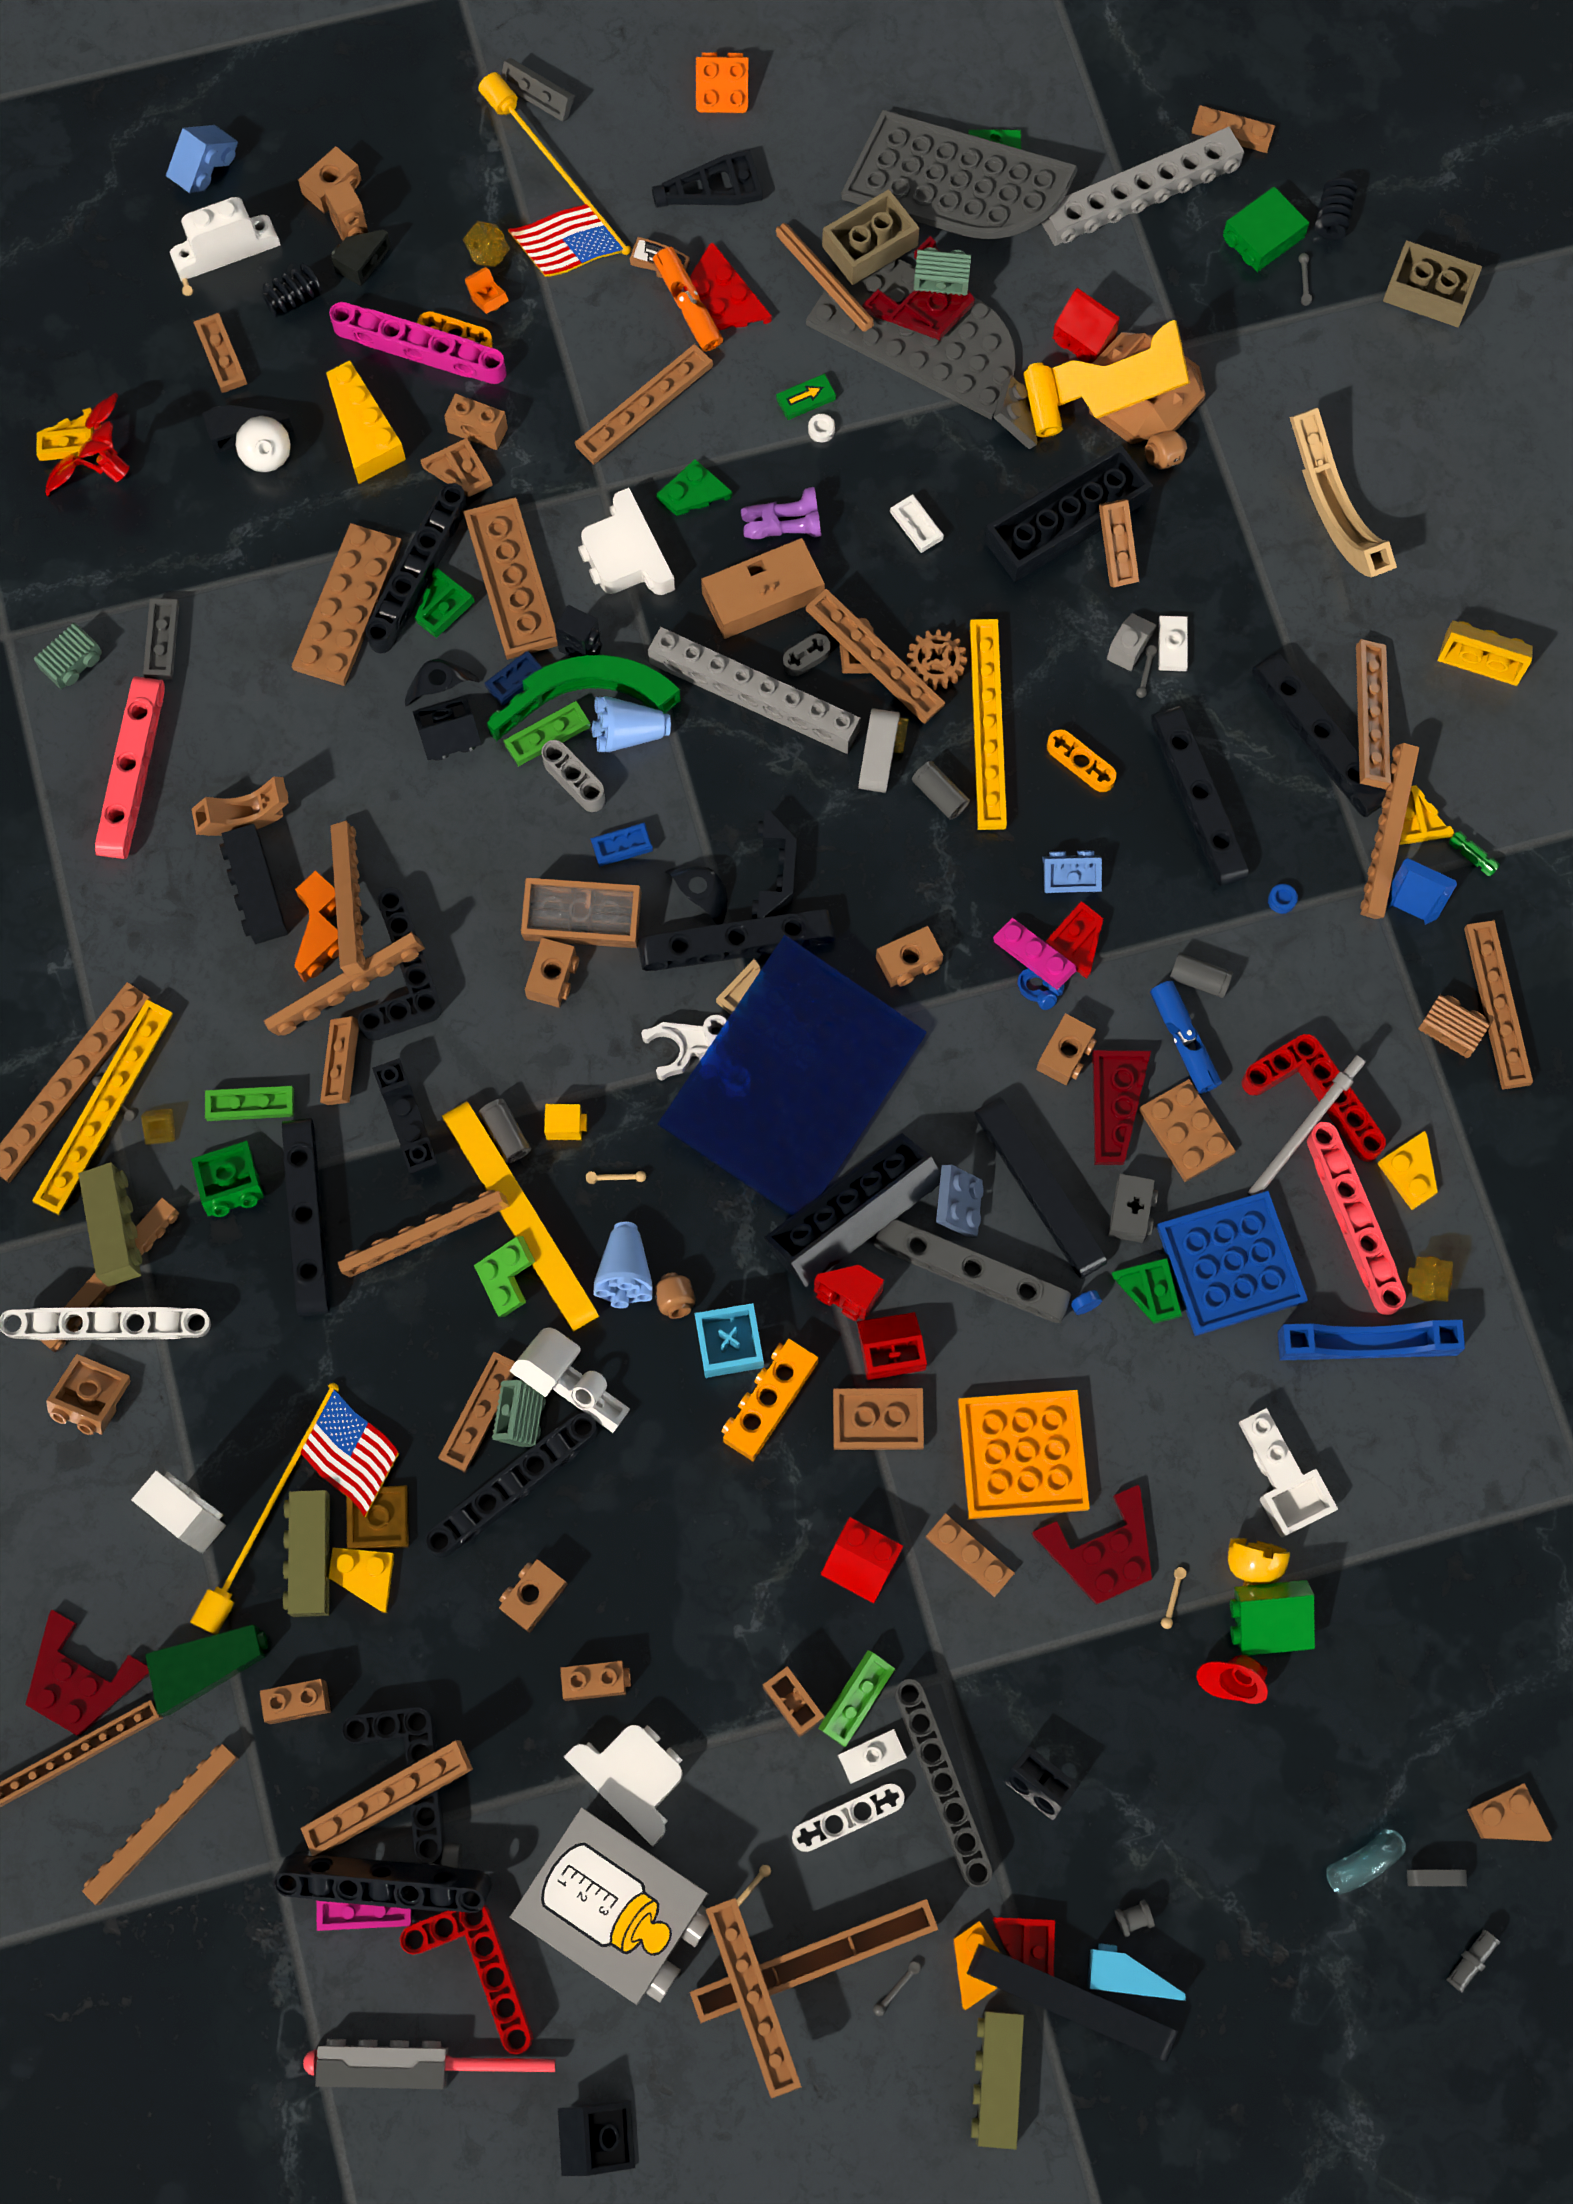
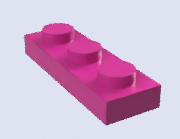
M1014 918L993 937L997 945L1056 990L1077 971L1075 964Z
M317 1901V1931L413 1925L412 1909Z

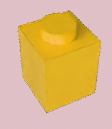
M545 1104L544 1133L546 1139L581 1140L582 1131H587V1114H582L580 1104Z

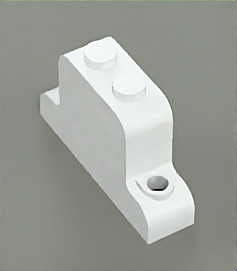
M233 197L186 214L181 222L187 240L173 247L170 255L182 281L184 278L189 279L280 246V242L269 216L258 215L249 218L242 200L238 197Z
M627 488L617 492L613 497V506L609 507L612 516L587 526L581 534L582 546H579L578 550L583 561H589L592 569H589L594 584H600L603 591L609 594L620 592L641 582H645L648 589H651L657 595H664L674 591V577L630 489Z
M637 1725L628 1726L602 1753H599L589 1742L586 1745L579 1744L574 1746L564 1758L654 1847L664 1836L665 1824L668 1822L656 1808L681 1782L683 1773L679 1764L682 1759L670 1747L666 1751L657 1744L660 1737L648 1725L644 1729Z

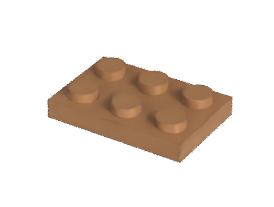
M1189 1079L1139 1108L1140 1113L1184 1182L1215 1166L1236 1152Z
M923 1388L833 1389L834 1450H923Z

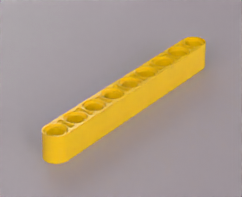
M466 1101L442 1115L446 1125L487 1191L495 1190V1192L499 1190L506 1196L510 1207L499 1212L515 1237H524L535 1260L532 1266L572 1331H576L599 1317L590 1299L470 1104Z

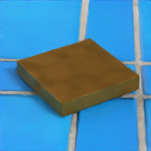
M407 1485L381 1487L366 1517L363 1516L352 1500L347 1497V1549L409 1547Z

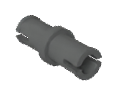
M1483 1929L1481 1935L1469 1951L1464 1950L1461 1954L1463 1959L1446 1980L1463 1993L1476 1973L1484 1970L1486 1967L1484 1965L1485 1961L1501 1942Z

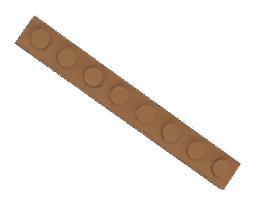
M126 982L0 1143V1177L8 1183L13 1180L127 1034L146 999L152 1001L149 996Z

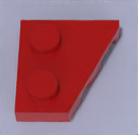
M1081 901L1045 941V943L1075 964L1077 972L1086 979L1091 973L1103 918Z
M993 1917V1923L1008 1957L1054 1976L1055 1920Z

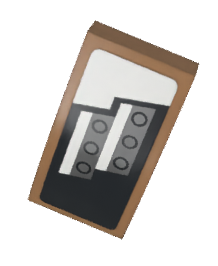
M637 237L630 256V264L654 270L657 277L662 278L652 258L657 252L668 246ZM675 250L685 270H687L690 257Z

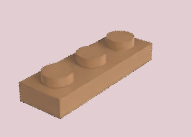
M1199 105L1191 133L1205 137L1230 127L1242 147L1267 153L1275 125Z
M219 313L194 321L195 328L221 392L224 393L246 385V378Z
M1121 499L1099 504L1110 586L1118 587L1139 582L1129 501Z
M354 1017L330 1020L320 1102L323 1104L334 1105L350 1102L359 1029L358 1019Z
M946 1513L925 1537L993 1597L1000 1592L1015 1574Z

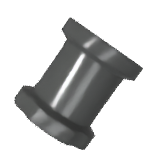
M1145 1899L1140 1900L1139 1905L1122 1911L1120 1908L1115 1910L1116 1918L1124 1937L1130 1936L1131 1931L1139 1928L1155 1926Z

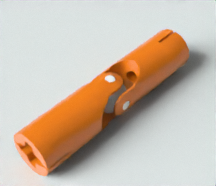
M673 247L660 250L652 259L677 305L682 310V314L701 350L708 352L715 349L723 342V338L707 308L701 303L699 294ZM686 286L688 291L682 292L683 287Z

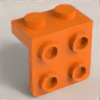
M702 53V57H696V109L698 112L745 113L748 110L749 59L743 58V53H728V57H717V53Z

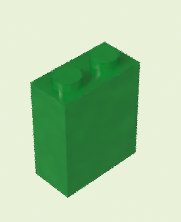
M1273 187L1227 220L1223 237L1230 247H1234L1242 256L1244 262L1258 272L1305 238L1309 221Z
M1307 1580L1234 1587L1235 1599H1230L1232 1618H1235V1626H1231V1639L1233 1645H1238L1241 1655L1315 1649L1314 1594Z

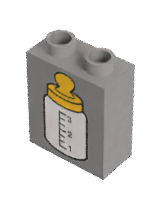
M581 1807L510 1918L634 2004H639L645 1994L660 2003L681 1970L667 1960L681 1938L693 1947H696L710 1925L706 1912L707 1908L702 1905L709 1894Z

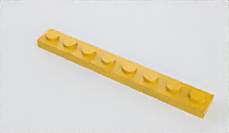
M998 619L970 620L978 830L1006 829Z
M146 999L33 1198V1203L60 1216L79 1182L78 1173L84 1172L172 1018L173 1013Z

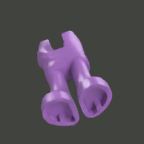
M814 487L804 489L801 500L786 504L770 502L741 509L743 521L749 522L744 526L745 538L763 539L769 536H781L782 533H806L812 537L821 536ZM805 516L795 520L779 521L778 519L781 517Z

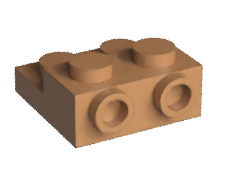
M76 1354L46 1400L48 1413L58 1423L65 1424L67 1421L77 1424V1428L84 1434L92 1435L96 1432L102 1435L116 1413L118 1401L131 1382L130 1376Z

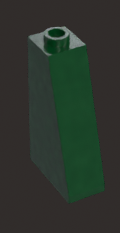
M250 1625L145 1654L158 1715L165 1717L173 1714L265 1658L264 1649L268 1648V1642L264 1630L260 1631L259 1627Z

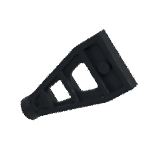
M750 150L723 155L663 182L662 185L652 186V195L656 208L668 205H742L763 200V193ZM726 172L728 173L732 188L729 191H714L709 188L708 179L717 173ZM695 180L701 181L703 193H684L682 188L684 184Z

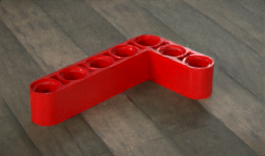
M1303 1034L1250 1065L1242 1078V1087L1246 1093L1257 1096L1299 1072L1320 1102L1334 1084L1333 1079L1340 1071L1320 1042L1313 1035ZM1298 1047H1307L1310 1050L1311 1054H1301L1298 1050ZM1274 1061H1283L1286 1064L1287 1069H1278L1275 1066ZM1314 1070H1323L1326 1073L1327 1078H1318L1315 1075ZM1250 1075H1259L1263 1079V1083H1254ZM1350 1087L1347 1091L1343 1090L1340 1094L1343 1102H1334L1328 1109L1327 1114L1355 1155L1362 1161L1370 1162L1375 1160L1384 1150L1386 1139ZM1351 1116L1358 1119L1360 1126L1354 1127L1350 1125L1347 1117ZM1364 1141H1372L1376 1146V1150H1368L1364 1146Z
M484 1904V1907L481 1909L483 1919L478 1925L469 1923L467 1912L445 1911L405 1928L400 1936V1945L405 1952L413 1955L427 1952L465 1936L505 2050L511 2054H521L530 2048L533 2041L532 2030L487 1905ZM444 1918L449 1919L453 1924V1932L448 1937L441 1936L437 1928L439 1922ZM414 1930L421 1932L424 1939L423 1944L418 1949H413L408 1943V1937ZM483 1937H489L494 1945L493 1951L488 1956H484L478 1951V1942ZM495 1967L500 1968L504 1973V1981L500 1986H493L488 1980L490 1970ZM504 1998L512 2000L515 2004V2011L510 2017H504L499 2012V2003ZM515 2029L521 2030L526 2036V2042L521 2048L513 2047L509 2040L511 2032Z

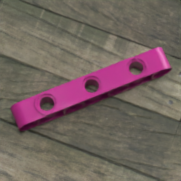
M346 302L336 303L330 309L329 314L334 332L340 337L490 384H498L506 377L504 357L497 349ZM491 365H497V367L489 368Z

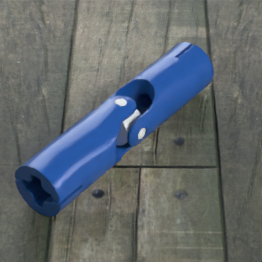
M1166 981L1151 989L1150 994L1166 1027L1173 1035L1174 1043L1198 1093H1206L1221 1085L1222 1081L1197 1030L1192 1025L1190 1015L1174 982ZM1193 1041L1196 1047L1194 1051L1187 1048L1189 1043Z

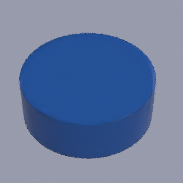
M1288 884L1274 886L1268 896L1270 908L1280 914L1292 911L1298 900L1296 890Z
M1091 1290L1076 1297L1072 1301L1071 1306L1076 1315H1081L1100 1305L1102 1299L1097 1291Z

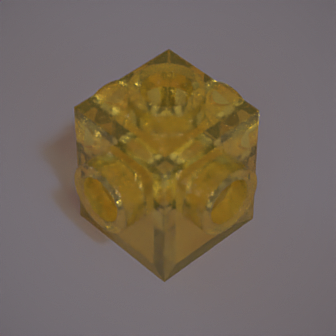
M477 221L463 238L472 260L478 265L496 267L510 250L505 241L504 234L496 224Z
M1417 1256L1415 1268L1409 1267L1407 1284L1412 1285V1297H1418L1424 1301L1438 1300L1448 1302L1453 1279V1262L1440 1260L1436 1257L1424 1258Z

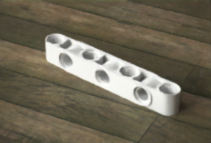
M177 1307L31 1308L7 1310L0 1316V1330L3 1334L13 1339L31 1340L198 1338L206 1335L211 1327L210 1318L203 1310ZM196 1315L202 1316L205 1319V1325L199 1331H193L189 1328V1320ZM74 1316H80L83 1319L81 1329L75 1332L69 1331L67 1326L69 1319ZM134 1316H141L144 1319V1326L139 1331H131L128 1327L129 1320ZM11 1317H20L22 1322L20 1329L16 1332H9L6 1327L7 1321Z

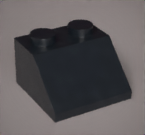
M466 696L412 711L427 760H443L449 754L458 751L463 753L470 752L476 746L482 745Z
M631 2101L558 2108L562 2176H591L635 2168Z

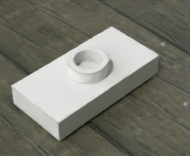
M913 494L890 508V513L920 553L943 540V533Z
M1160 616L1159 670L1186 671L1188 667L1187 617Z
M894 1729L838 1755L850 1784L907 1758Z

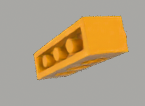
M789 1338L784 1345L781 1343L777 1345L771 1355L774 1361L768 1370L764 1367L754 1381L758 1384L752 1394L747 1392L738 1405L741 1411L735 1419L730 1417L721 1431L725 1434L723 1437L725 1444L753 1462L818 1364L819 1357ZM782 1367H787L792 1370L793 1376L789 1380H781L776 1375L777 1371ZM765 1392H772L776 1395L777 1400L772 1405H765L760 1401L761 1395ZM751 1416L757 1417L761 1424L757 1429L749 1430L743 1424L746 1418Z

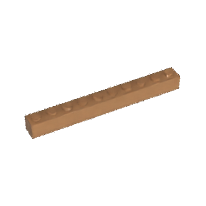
M1406 743L1396 745L1392 752L1393 761L1390 765L1391 784L1385 789L1386 795L1382 801V814L1378 819L1379 829L1375 835V848L1371 853L1372 862L1367 873L1369 877L1364 887L1365 896L1360 906L1361 915L1373 919H1380L1385 916L1419 747Z
M346 820L331 825L339 961L340 968L349 977L364 972L366 961L363 955L365 947L362 941L363 929L361 926L362 914L360 912L361 900L359 898L360 886L358 884L359 872L357 870L358 858L356 856L357 844L355 842L356 830Z
M163 1198L158 1201L136 1226L138 1237L135 1239V1244L141 1256L152 1248L153 1242L157 1238L163 1236L166 1227L169 1224H173L178 1218L179 1212ZM94 1273L64 1308H98L103 1303V1298L107 1294L112 1293L116 1285L107 1287ZM74 1316L69 1319L67 1324L69 1331H78L79 1325L83 1322L80 1316ZM40 1340L54 1353L57 1350H61L66 1344V1340Z
M147 1701L1 1781L0 1807L163 1719L157 1713L155 1701Z
M217 1745L210 1752L211 1756L208 1760L204 1759L196 1767L198 1770L193 1775L189 1774L182 1783L184 1785L179 1790L175 1789L169 1795L170 1799L165 1805L164 1803L159 1805L154 1811L156 1814L151 1819L147 1818L140 1827L142 1829L137 1834L133 1833L126 1840L128 1843L123 1849L121 1847L117 1849L112 1855L114 1858L99 1868L98 1871L100 1873L95 1878L91 1877L84 1884L85 1888L82 1892L95 1905H100L236 1763L239 1758L226 1745Z

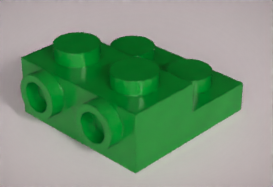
M248 1141L191 1159L201 1203L207 1216L223 1217L232 1208L239 1206L250 1208L255 1206L258 1200L264 1198Z

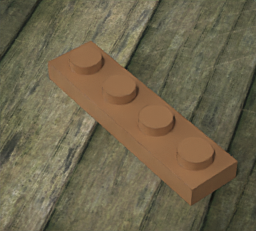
M493 1352L438 1457L439 1460L467 1472L498 1411L497 1406L500 1399L498 1395L501 1393L499 1389L502 1387L500 1383L506 1380H514L516 1375L510 1372L515 1361Z

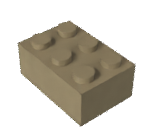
M888 189L824 227L822 247L849 282L854 285L917 247L919 227Z
M1406 240L1383 302L1459 328L1482 266Z

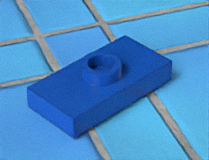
M645 822L591 838L599 867L653 851Z

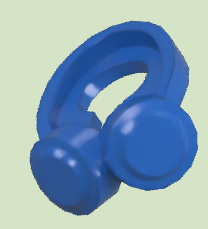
M1029 968L1023 970L1018 977V987L1021 994L1028 1000L1037 1002L1043 1010L1054 1007L1057 1002V996L1063 994L1064 984L1056 990ZM1037 977L1043 981V985L1048 987L1049 990L1042 991L1038 989L1032 991L1027 988V983L1030 979Z

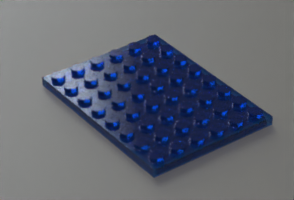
M784 935L657 1125L793 1216L824 1192L927 1032Z

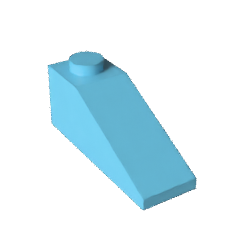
M1098 1944V1950L1090 1949L1087 1988L1185 2001V1993L1127 1954L1117 1952V1946Z

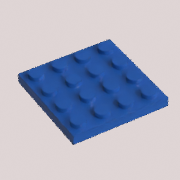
M1269 1191L1157 1224L1156 1227L1194 1336L1304 1304L1308 1301Z

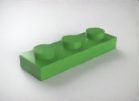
M575 701L505 739L504 744L519 767L541 755L542 747L546 742L558 740L563 743L591 728V725L581 707Z
M292 1086L205 1090V1119L207 1121L294 1117V1088Z
M868 1650L818 1729L840 1745L846 1747L895 1668Z

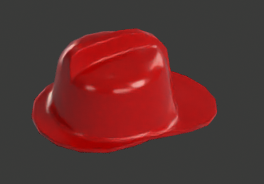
M1234 1656L1228 1662L1210 1661L1202 1664L1197 1670L1196 1678L1198 1684L1212 1696L1251 1704L1262 1703L1268 1696V1688L1265 1683L1267 1667L1260 1665L1259 1662L1249 1656Z

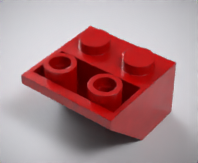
M860 1265L817 1274L814 1281V1292L817 1293L816 1298L828 1306L835 1304L842 1308L841 1313L853 1321H857V1319L864 1321L883 1292L884 1279Z
M915 1312L857 1322L867 1380L926 1370L927 1360Z

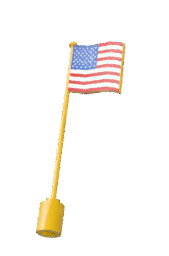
M497 72L490 73L484 77L478 87L483 97L497 114L507 115L511 113L585 203L582 206L556 212L532 224L508 229V232L545 277L569 272L598 258L618 253L630 254L631 247L624 244L515 111L518 97Z
M336 1383L328 1385L330 1389L222 1589L217 1586L214 1591L207 1589L190 1621L191 1624L213 1635H217L220 1632L235 1604L230 1600L232 1594L227 1591L301 1454L323 1479L350 1498L360 1509L363 1516H367L399 1452L382 1432L352 1410L337 1393L339 1387Z

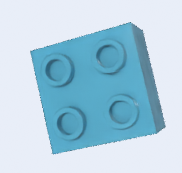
M753 1303L695 1313L705 1378L764 1367Z

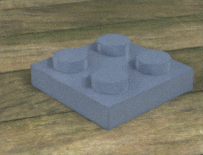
M952 1164L942 1165L936 1222L964 1236L978 1237V1227L981 1222V1198L984 1192L983 1180Z

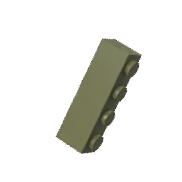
M111 1162L78 1173L96 1277L107 1287L141 1276L139 1265L142 1264V1256L135 1244L138 1234L134 1223L131 1221L130 1213L133 1212V1206L126 1194L125 1188L128 1187L126 1174L122 1170L119 1171Z
M326 1490L289 1492V1500L284 1501V1516L289 1518V1530L284 1531V1548H288V1560L284 1561L283 1575L284 1579H288V1591L283 1592L284 1610L288 1609V1614L292 1617L329 1616L330 1494Z
M984 2011L983 2018L978 2017L977 2037L982 2038L981 2051H976L975 2071H980V2083L974 2084L973 2104H978V2117L972 2118L971 2138H976L977 2146L1017 2150L1023 2014Z

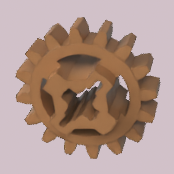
M937 630L934 636L929 631H926L924 639L917 636L916 644L909 645L910 653L907 654L906 662L909 663L908 667L924 683H931L933 690H936L938 684H942L943 688L947 689L948 681L956 684L958 676H963L964 666H966L967 658L964 657L966 649L965 647L958 648L960 645L959 638L953 641L950 640V632L944 637L941 636L940 630ZM920 653L922 654V658H923L921 664H920L919 661H918V657H919V654H920ZM951 656H954L955 664L953 665V667L951 666L950 661Z

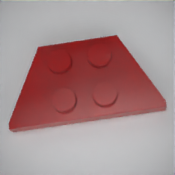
M714 243L709 244L690 275V279L699 294L701 303L707 308L717 329L746 327L747 323L763 321V324L770 323L772 315ZM684 286V292L688 291L686 286Z

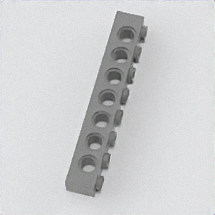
M1230 127L1224 128L1065 196L1058 208L1041 224L1054 246L1061 243H1069L1077 236L1084 233H1092L1107 223L1118 222L1128 214L1133 212L1139 213L1149 205L1156 202L1162 203L1170 196L1177 193H1185L1198 184L1209 183L1215 177L1224 173L1234 172L1241 165L1244 150Z
M660 627L648 648L649 664L843 753L848 754L860 731V717L665 628Z

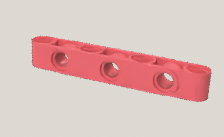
M137 676L132 679L96 837L95 852L97 856L127 859L164 698L165 686L163 680ZM147 713L144 718L136 719L139 714ZM136 764L133 769L125 770L128 765ZM124 815L120 822H113L117 816Z
M1320 1122L1315 1125L1307 1138V1145L1314 1160L1316 1171L1374 1307L1383 1315H1392L1406 1301L1405 1290L1398 1276L1396 1265L1352 1160L1342 1143L1336 1127L1329 1122ZM1316 1134H1325L1329 1139V1143L1319 1142ZM1345 1186L1349 1188L1351 1196L1345 1197L1341 1195L1338 1187ZM1361 1240H1369L1373 1244V1251L1365 1250L1361 1246ZM1384 1294L1393 1295L1396 1299V1305H1388L1384 1301Z

